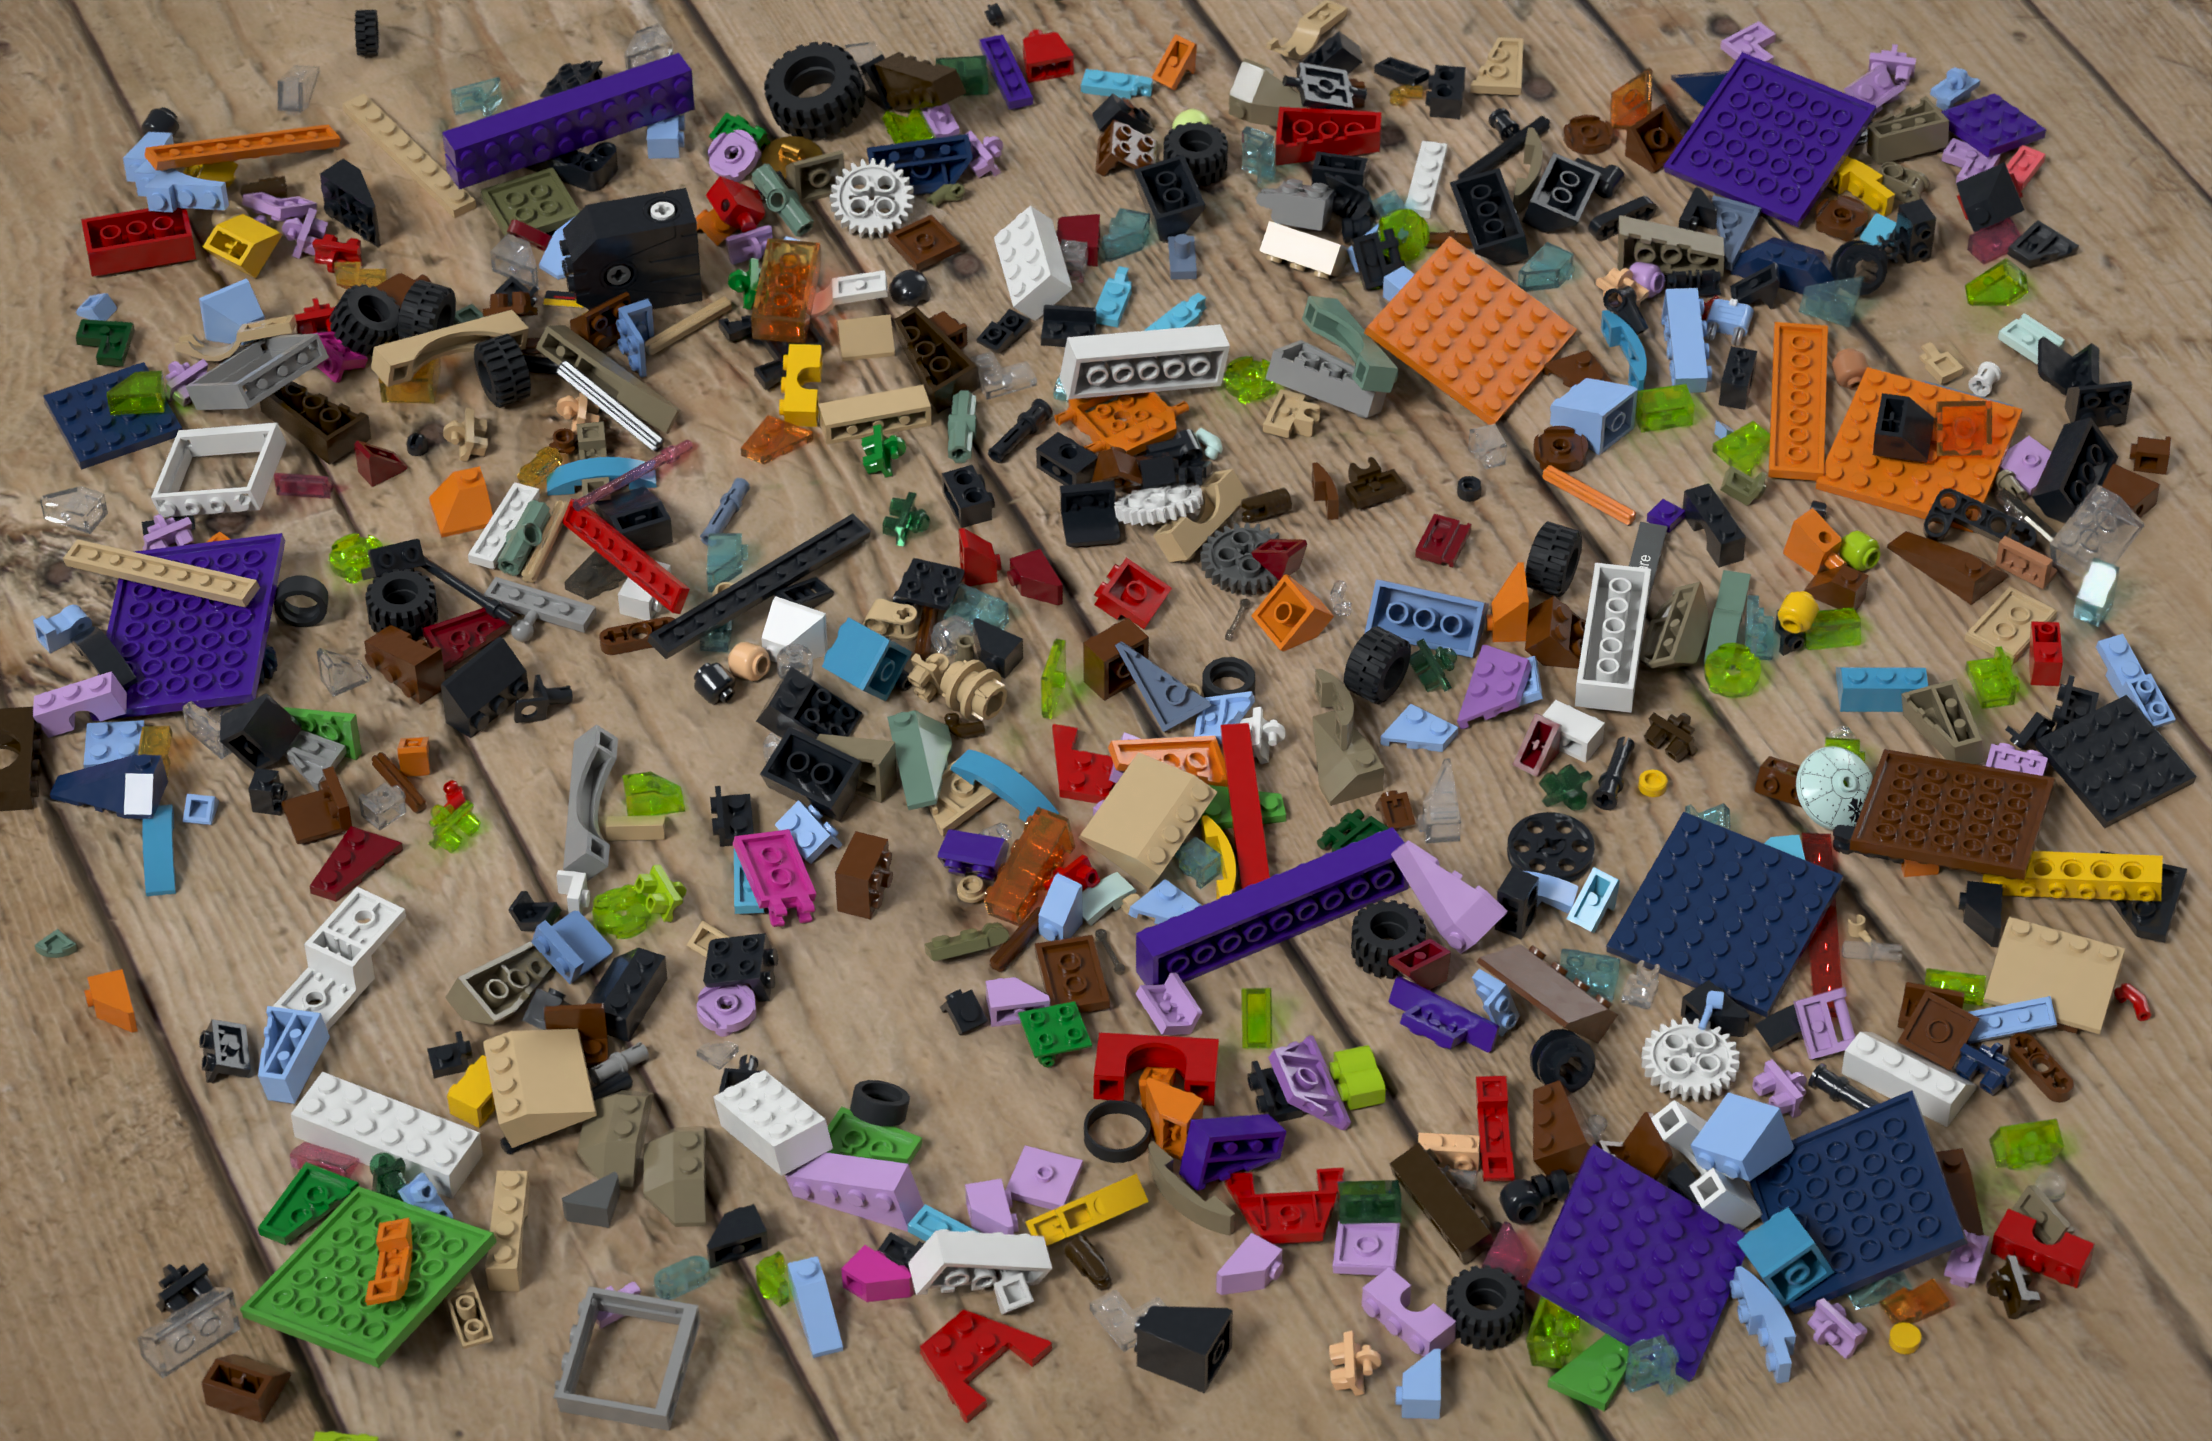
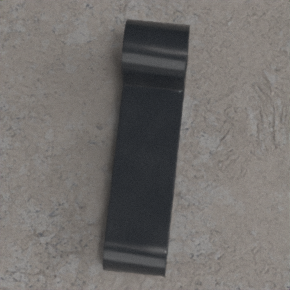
M602 142L597 144L588 154L575 150L525 168L539 172L553 167L562 182L586 191H599L618 171L617 147L613 143Z
M1950 488L1939 492L1923 526L1925 537L1936 542L1946 537L1953 522L1997 543L2004 536L2007 537L2009 535L2011 526L2014 527L2011 539L2019 542L2018 536H2022L2023 533L2028 534L2029 541H2025L2022 545L2030 549L2034 547L2037 538L2036 531L2030 525ZM1945 497H1950L1954 499L1956 505L1952 509H1945L1940 504V501ZM1969 509H1976L1980 512L1981 517L1976 521H1971L1966 517L1965 513ZM1937 521L1943 525L1944 529L1942 532L1935 534L1929 530L1928 525L1931 522ZM2002 521L2006 526L2005 531L2001 533L1994 532L1991 529L1992 522Z

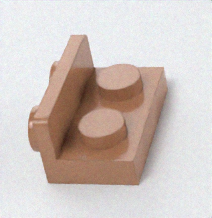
M2006 536L1999 542L1995 566L2041 589H2044L2057 574V569L2052 567L2053 559Z

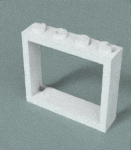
M265 423L178 430L151 496L158 513L162 517L260 510L287 443L278 424ZM260 452L247 487L179 492L192 457Z

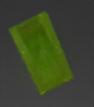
M1241 988L1242 1048H1272L1271 988Z

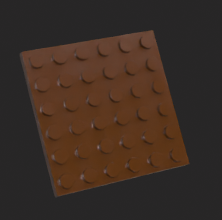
M1884 749L1852 834L1850 850L1859 851L1863 854L1888 856L1892 859L1912 860L1921 864L1941 865L1949 869H1964L1975 871L1978 874H1992L2004 876L2007 879L2024 880L2054 789L2055 778Z

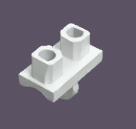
M1262 707L1253 708V717L1242 719L1240 723H1249L1253 756H1257L1260 764L1269 763V746H1275L1278 742H1281L1285 738L1286 731L1284 726L1279 724L1277 720H1270V722L1265 720Z

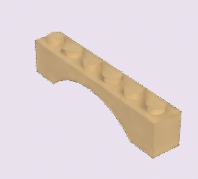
M513 310L501 312L375 346L371 369L387 387L411 381L420 368L434 359L455 353L474 352V347L477 343L504 334H509L517 342L520 349L524 350L526 348L529 328Z

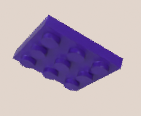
M1995 93L1941 111L1949 120V131L1987 158L2045 138L2046 129Z

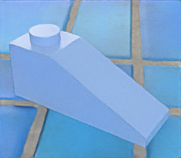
M818 1256L787 1263L789 1287L813 1358L843 1351L827 1283Z

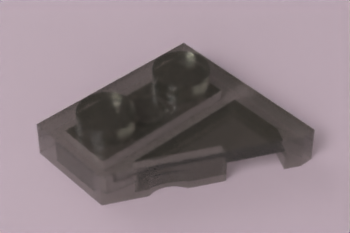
M2005 487L1999 492L1997 496L2005 502L2001 507L2014 518L2033 526L2053 545L2061 537Z
M594 551L564 582L565 590L589 600L599 596L604 591L618 588V582L628 577L597 551Z

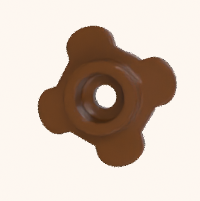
M559 429L554 432L553 442L549 444V449L553 452L558 451L560 453L572 454L575 452V444L578 443V435L574 434L570 429Z

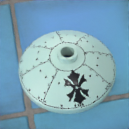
M1824 747L1811 753L1802 762L1796 778L1797 795L1806 814L1821 827L1832 831L1840 824L1855 827L1871 786L1873 775L1865 762L1853 752L1840 747ZM1843 780L1846 781L1848 788L1844 785Z

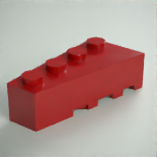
M1279 107L1275 143V166L1314 161L1317 152L1348 156L1380 152L1382 112Z

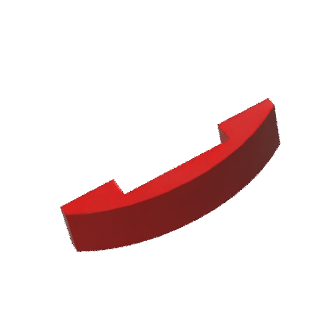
M1476 1076L1477 1124L1483 1182L1513 1181L1514 1167L1510 1145L1506 1076Z

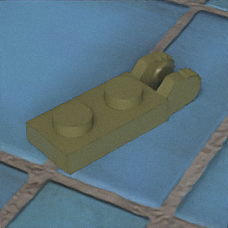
M994 922L993 924H985L982 930L979 931L977 929H966L961 931L958 936L950 938L947 935L934 937L932 942L925 943L924 946L929 958L933 961H938L998 946L1001 943H1006L1010 937L1008 930L1001 923Z

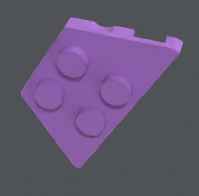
M1482 645L1457 719L1460 729L1468 728V721L1482 715L1487 720L1501 712H1507L1519 707L1532 668L1527 658L1488 645Z
M1309 1035L1303 1042L1298 1043L1294 1041L1289 1043L1287 1047L1282 1046L1274 1049L1268 1058L1287 1103L1345 1131L1351 1124V1121L1314 1036Z

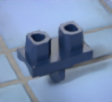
M1996 1042L1991 1048L1982 1044L1978 1051L1964 1043L1960 1049L1961 1059L1956 1067L1958 1076L1971 1081L1976 1072L1979 1071L1985 1075L1979 1083L1980 1087L1992 1096L2002 1086L2009 1088L2013 1082V1079L2010 1078L2011 1069L2006 1067L2009 1058L2002 1055L2004 1048L2002 1044Z

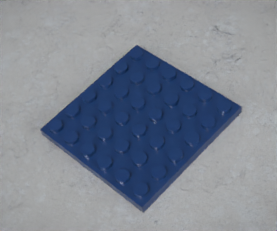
M1683 812L1607 943L1606 952L1693 988H1697L1707 980H1710L1714 985L1722 988L1727 996L1736 1004L1767 1018L1842 885L1843 875Z
M1913 1090L1791 1140L1794 1149L1789 1155L1749 1181L1756 1203L1762 1212L1761 1219L1763 1224L1774 1214L1788 1207L1813 1239L1834 1271L1833 1274L1789 1303L1794 1314L1816 1306L1817 1300L1823 1298L1826 1301L1832 1300L1968 1244Z

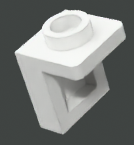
M558 870L556 875L558 892L568 895L569 914L572 911H579L582 914L583 908L588 907L590 902V890L587 887L586 873Z

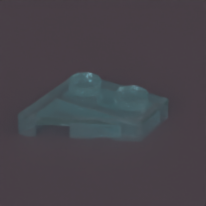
M1857 276L1806 286L1799 312L1843 326H1851L1864 277Z

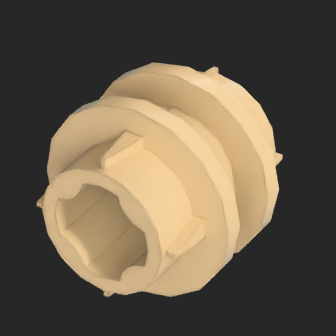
M975 659L954 662L945 671L940 683V690L943 693L942 696L945 697L948 708L952 711H960L963 718L969 721L992 719L1000 712L1007 697V691L1001 681L1000 674L993 669H987L983 662Z

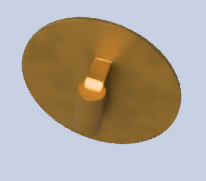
M786 136L778 138L767 145L762 152L761 160L762 165L770 164L774 171H780L786 180L787 165L823 154L820 147L809 139L799 136Z

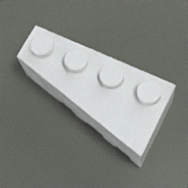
M948 1229L935 1231L908 1262L916 1295L927 1294L930 1288H941L942 1293L954 1292L955 1287L971 1285L972 1290H982L1021 1272L1027 1285H1038L1052 1269L1044 1236H1031L1029 1234L1008 1235L1002 1232L992 1234L977 1233L976 1231L954 1232Z

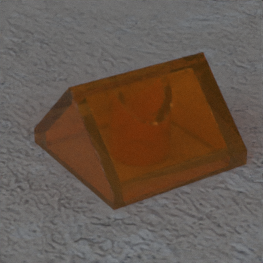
M1650 67L1611 93L1610 123L1614 129L1627 130L1628 127L1651 112L1653 70Z
M1992 400L1937 401L1934 420L1936 455H1992Z

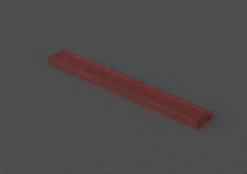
M1802 833L1801 844L1805 860L1834 872L1831 834ZM1836 896L1808 944L1812 996L1842 988ZM1827 1002L1830 1016L1838 1018L1834 1002Z

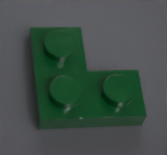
M81 319L75 337L77 345L99 346L96 354L97 365L124 366L135 331L134 323Z

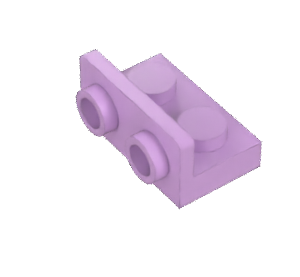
M1882 64L1844 88V91L1850 96L1875 105L1877 112L1883 109L1882 104H1889L1900 98L1898 93L1906 89L1904 84L1895 86L1887 69Z
M1999 743V745L1991 744L1986 766L2044 776L2048 766V758L2043 757L2042 753L2034 750H2027V752L2015 750L2014 746L2006 743Z

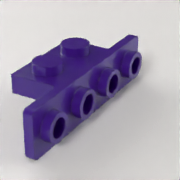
M1399 976L1395 979L1389 1003L1405 1011L1402 1014L1400 1024L1409 1028L1410 1032L1425 1036L1442 1048L1452 1049L1465 1041L1487 1053L1493 1050L1500 1029L1499 1025Z

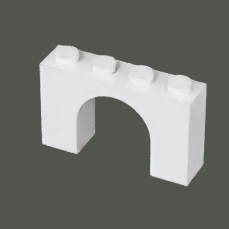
M1675 1100L1651 1118L1663 1141L1668 1142L1669 1145L1684 1154L1701 1173L1702 1177L1691 1184L1690 1188L1703 1210L1723 1223L1731 1224L1741 1231L1762 1215L1743 1179L1731 1178L1715 1168L1706 1170L1697 1164L1691 1144L1707 1121Z

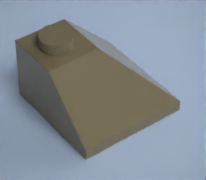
M840 150L793 162L786 166L787 187L797 192L800 204L834 194L831 191V186L837 185L835 177H843V151Z

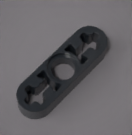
M1641 196L1596 216L1590 222L1588 231L1598 241H1604L1618 234L1619 215L1649 221L1655 215L1657 205L1648 196Z

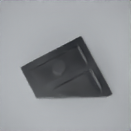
M2037 220L2009 246L2007 254L2023 265L2032 267L2075 255L2079 245Z

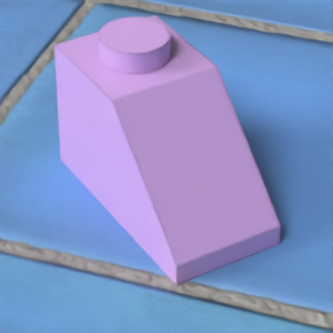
M1016 977L986 981V1001L991 1027L1020 1024L1018 1012L1050 1006L1048 995Z
M1251 1233L1217 1272L1216 1292L1220 1295L1265 1289L1272 1280H1277L1283 1271L1282 1249Z

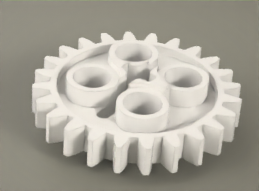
M872 158L870 165H866L865 161L861 159L860 167L851 163V171L843 168V177H835L837 185L831 186V191L834 194H830V202H832L831 211L836 212L834 214L836 221L841 220L842 229L849 226V234L852 235L857 230L859 231V238H862L865 233H869V238L872 240L874 233H878L882 239L884 231L890 234L893 232L894 226L898 229L902 228L901 220L909 221L907 213L913 212V206L911 205L914 203V196L911 195L913 194V186H908L910 184L909 177L902 178V169L895 172L894 163L887 168L885 167V160L876 165L874 158ZM860 184L864 185L865 188L855 189L854 186ZM882 185L891 186V188L887 190H883L880 187ZM856 208L864 209L861 213H855L853 210ZM883 208L891 210L888 213L879 212Z
M1177 482L1145 488L1141 487V490H1131L1132 493L1123 494L1124 497L1118 498V501L1114 502L1116 518L1119 522L1123 521L1124 524L1131 523V525L1141 523V526L1147 523L1152 525L1161 522L1166 523L1168 519L1177 520L1178 516L1185 517L1187 516L1186 513H1194V509H1199L1200 505L1203 504L1202 489L1199 488V485H1194V483L1179 485Z
M1683 1018L1680 1025L1676 1021L1671 1020L1669 1028L1664 1024H1660L1659 1032L1652 1030L1651 1038L1645 1039V1047L1642 1048L1641 1066L1645 1068L1644 1076L1651 1077L1652 1086L1660 1084V1093L1670 1090V1098H1674L1677 1094H1682L1683 1101H1686L1689 1095L1693 1096L1695 1102H1698L1699 1095H1703L1707 1100H1710L1711 1092L1720 1096L1722 1088L1729 1089L1730 1082L1736 1080V1074L1739 1071L1740 1053L1736 1051V1042H1729V1033L1720 1035L1721 1027L1719 1026L1712 1030L1710 1029L1709 1021L1705 1030H1700L1698 1028V1018L1694 1020L1693 1024H1689L1687 1019Z

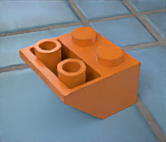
M1149 1077L1146 1081V1113L1150 1119L1151 1133L1155 1143L1171 1157L1182 1161L1191 1120L1203 1119V1099L1191 1092L1182 1091L1170 1086L1166 1082Z

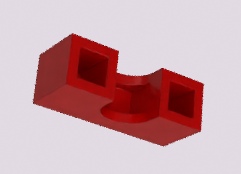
M2008 1208L1994 1233L1990 1253L2005 1260L2007 1255L2016 1256L2020 1266L2030 1267L2032 1272L2040 1273L2061 1284H2067L2077 1289L2091 1263L2095 1244L2065 1232L2062 1240L2056 1244L2047 1245L2040 1243L2034 1238L2037 1220Z

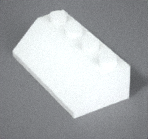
M1859 1032L1844 1053L1843 1075L1890 1099L1913 1090L1922 1115L1945 1127H1948L1977 1089L1976 1084L1873 1032Z

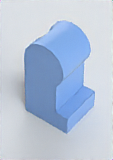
M73 604L65 607L61 613L46 619L42 615L33 620L37 640L49 653L70 644L71 638L92 626L89 616L78 605Z

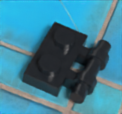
M1393 228L1383 230L1386 241L1380 242L1378 232L1350 239L1364 290L1383 285L1384 277L1389 272L1395 271L1402 266L1406 267L1405 261L1401 260L1398 249L1400 242L1398 237H1395ZM1387 248L1391 259V264L1386 265L1382 251Z

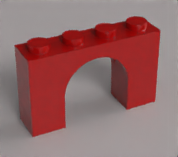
M1099 1032L1094 1069L1093 1099L1124 1101L1126 1080L1133 1072L1146 1067L1176 1068V1072L1185 1080L1184 1091L1191 1092L1202 1098L1203 1105L1214 1106L1219 1039Z

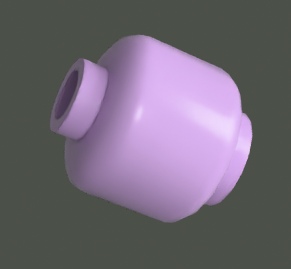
M1635 262L1631 265L1629 269L1633 272L1632 279L1649 290V297L1647 298H1653L1662 291L1665 284V276L1660 267L1644 262Z

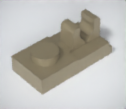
M2028 1185L2013 1207L2016 1212L2037 1220L2035 1234L2044 1244H2056L2062 1240L2065 1232L2072 1235L2075 1232V1228L2070 1227L2071 1224L2036 1185Z

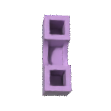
M111 671L34 696L33 717L37 723H41L42 730L50 738L74 730L75 712L77 711L92 712L100 722L126 714L127 692Z
M1390 1267L1363 1287L1362 1307L1370 1317H1375L1384 1324L1392 1335H1397L1406 1342L1414 1353L1424 1357L1433 1349H1441L1442 1351L1455 1341L1456 1321L1434 1303L1420 1312L1406 1309L1410 1304L1411 1284Z

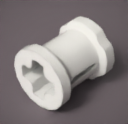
M1983 362L1978 368V374L1969 380V389L1975 395L1985 397L1992 391L1993 383L1998 382L2001 378V370L1992 362Z

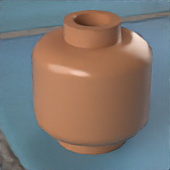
M1847 348L1838 352L1832 362V369L1838 385L1848 387L1850 390L1858 388L1866 368L1869 367L1865 355L1853 348Z

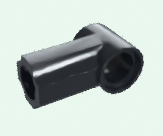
M1580 158L1575 160V162L1601 173L1594 191L1602 198H1610L1625 181L1623 170L1616 165H1608L1606 168H1603Z
M1623 285L1607 290L1603 296V303L1607 310L1624 320L1636 335L1645 332L1649 327L1636 304L1637 296L1634 289L1628 285ZM1618 294L1622 298V303L1618 300Z
M1189 429L1179 431L1171 440L1146 445V454L1166 451L1174 459H1177L1178 462L1181 461V463L1184 461H1201L1204 455L1195 432Z

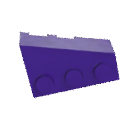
M1269 1114L1191 1120L1179 1174L1196 1191L1205 1188L1206 1183L1216 1179L1224 1181L1230 1178L1231 1173L1241 1169L1249 1171L1281 1158L1287 1131Z

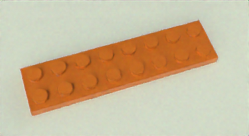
M1774 323L1768 477L1817 481L1818 476H1824L1828 325Z

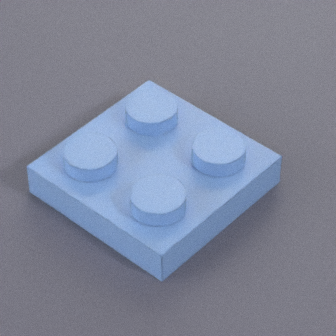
M144 720L87 723L84 768L132 755H143L145 742Z

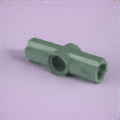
M764 164L752 173L751 180L765 196L768 208L779 214L796 237H801L813 228L814 220L800 204L797 192L785 185L770 164Z
M961 390L958 394L953 395L952 414H949L948 458L954 460L955 463H965L966 460L971 459L973 439H976L977 422L975 413L977 400L975 395L966 390Z
M536 500L528 502L516 527L507 532V544L497 560L499 563L498 568L503 573H508L512 576L518 575L533 547L541 543L542 530L550 517V508L544 502Z

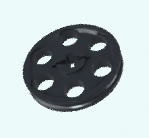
M1543 812L1527 816L1512 828L1508 836V860L1513 868L1521 871L1546 874L1571 883L1587 873L1594 859L1595 843L1591 832L1579 820L1565 814ZM1535 826L1541 828L1543 831L1540 833H1531L1530 831H1528V828ZM1568 827L1572 831L1569 833H1560L1557 831V828ZM1518 845L1527 846L1529 850L1526 852H1519L1514 848ZM1577 845H1582L1586 847L1587 850L1584 852H1576L1572 848ZM1533 864H1541L1545 867V869L1541 871H1535L1531 869L1530 866ZM1562 864L1572 865L1574 869L1571 871L1561 870L1559 866Z

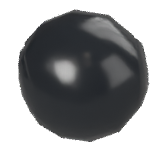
M913 269L898 273L889 286V292L894 302L900 305L908 304L913 307L917 306L920 300L929 301L932 292L924 274Z

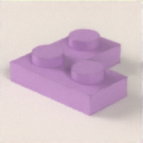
M1758 21L1722 40L1720 49L1734 60H1737L1740 54L1744 52L1773 64L1774 57L1763 48L1775 42L1776 34Z
M1953 138L1943 152L1942 161L1962 168L1956 179V182H1959L1998 165L2001 154L1987 158L1968 143Z
M262 192L243 195L242 205L252 208V212L271 215V219L277 221H286L288 217L304 218L309 208L315 210L317 208L316 202L299 196L279 199Z

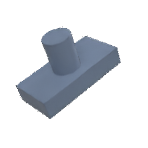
M1179 234L1176 237H1168L1170 280L1197 279L1194 236Z

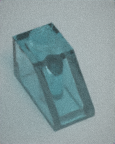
M1547 242L1519 270L1518 286L1526 292L1559 288L1566 280H1570L1574 274V254Z
M714 533L708 535V592H713L718 584L729 582L742 573L743 561H748V545L742 544V533Z
M2095 557L2092 559L2076 598L2073 617L2097 627L2101 625L2113 607L2120 567Z

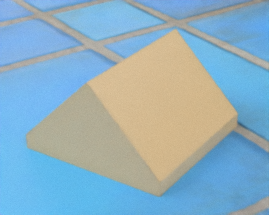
M891 314L837 320L835 322L842 362L895 356Z

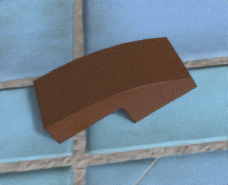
M1318 462L1312 463L1311 482L1314 501H1325L1327 520L1338 519L1339 497L1335 484L1327 471Z

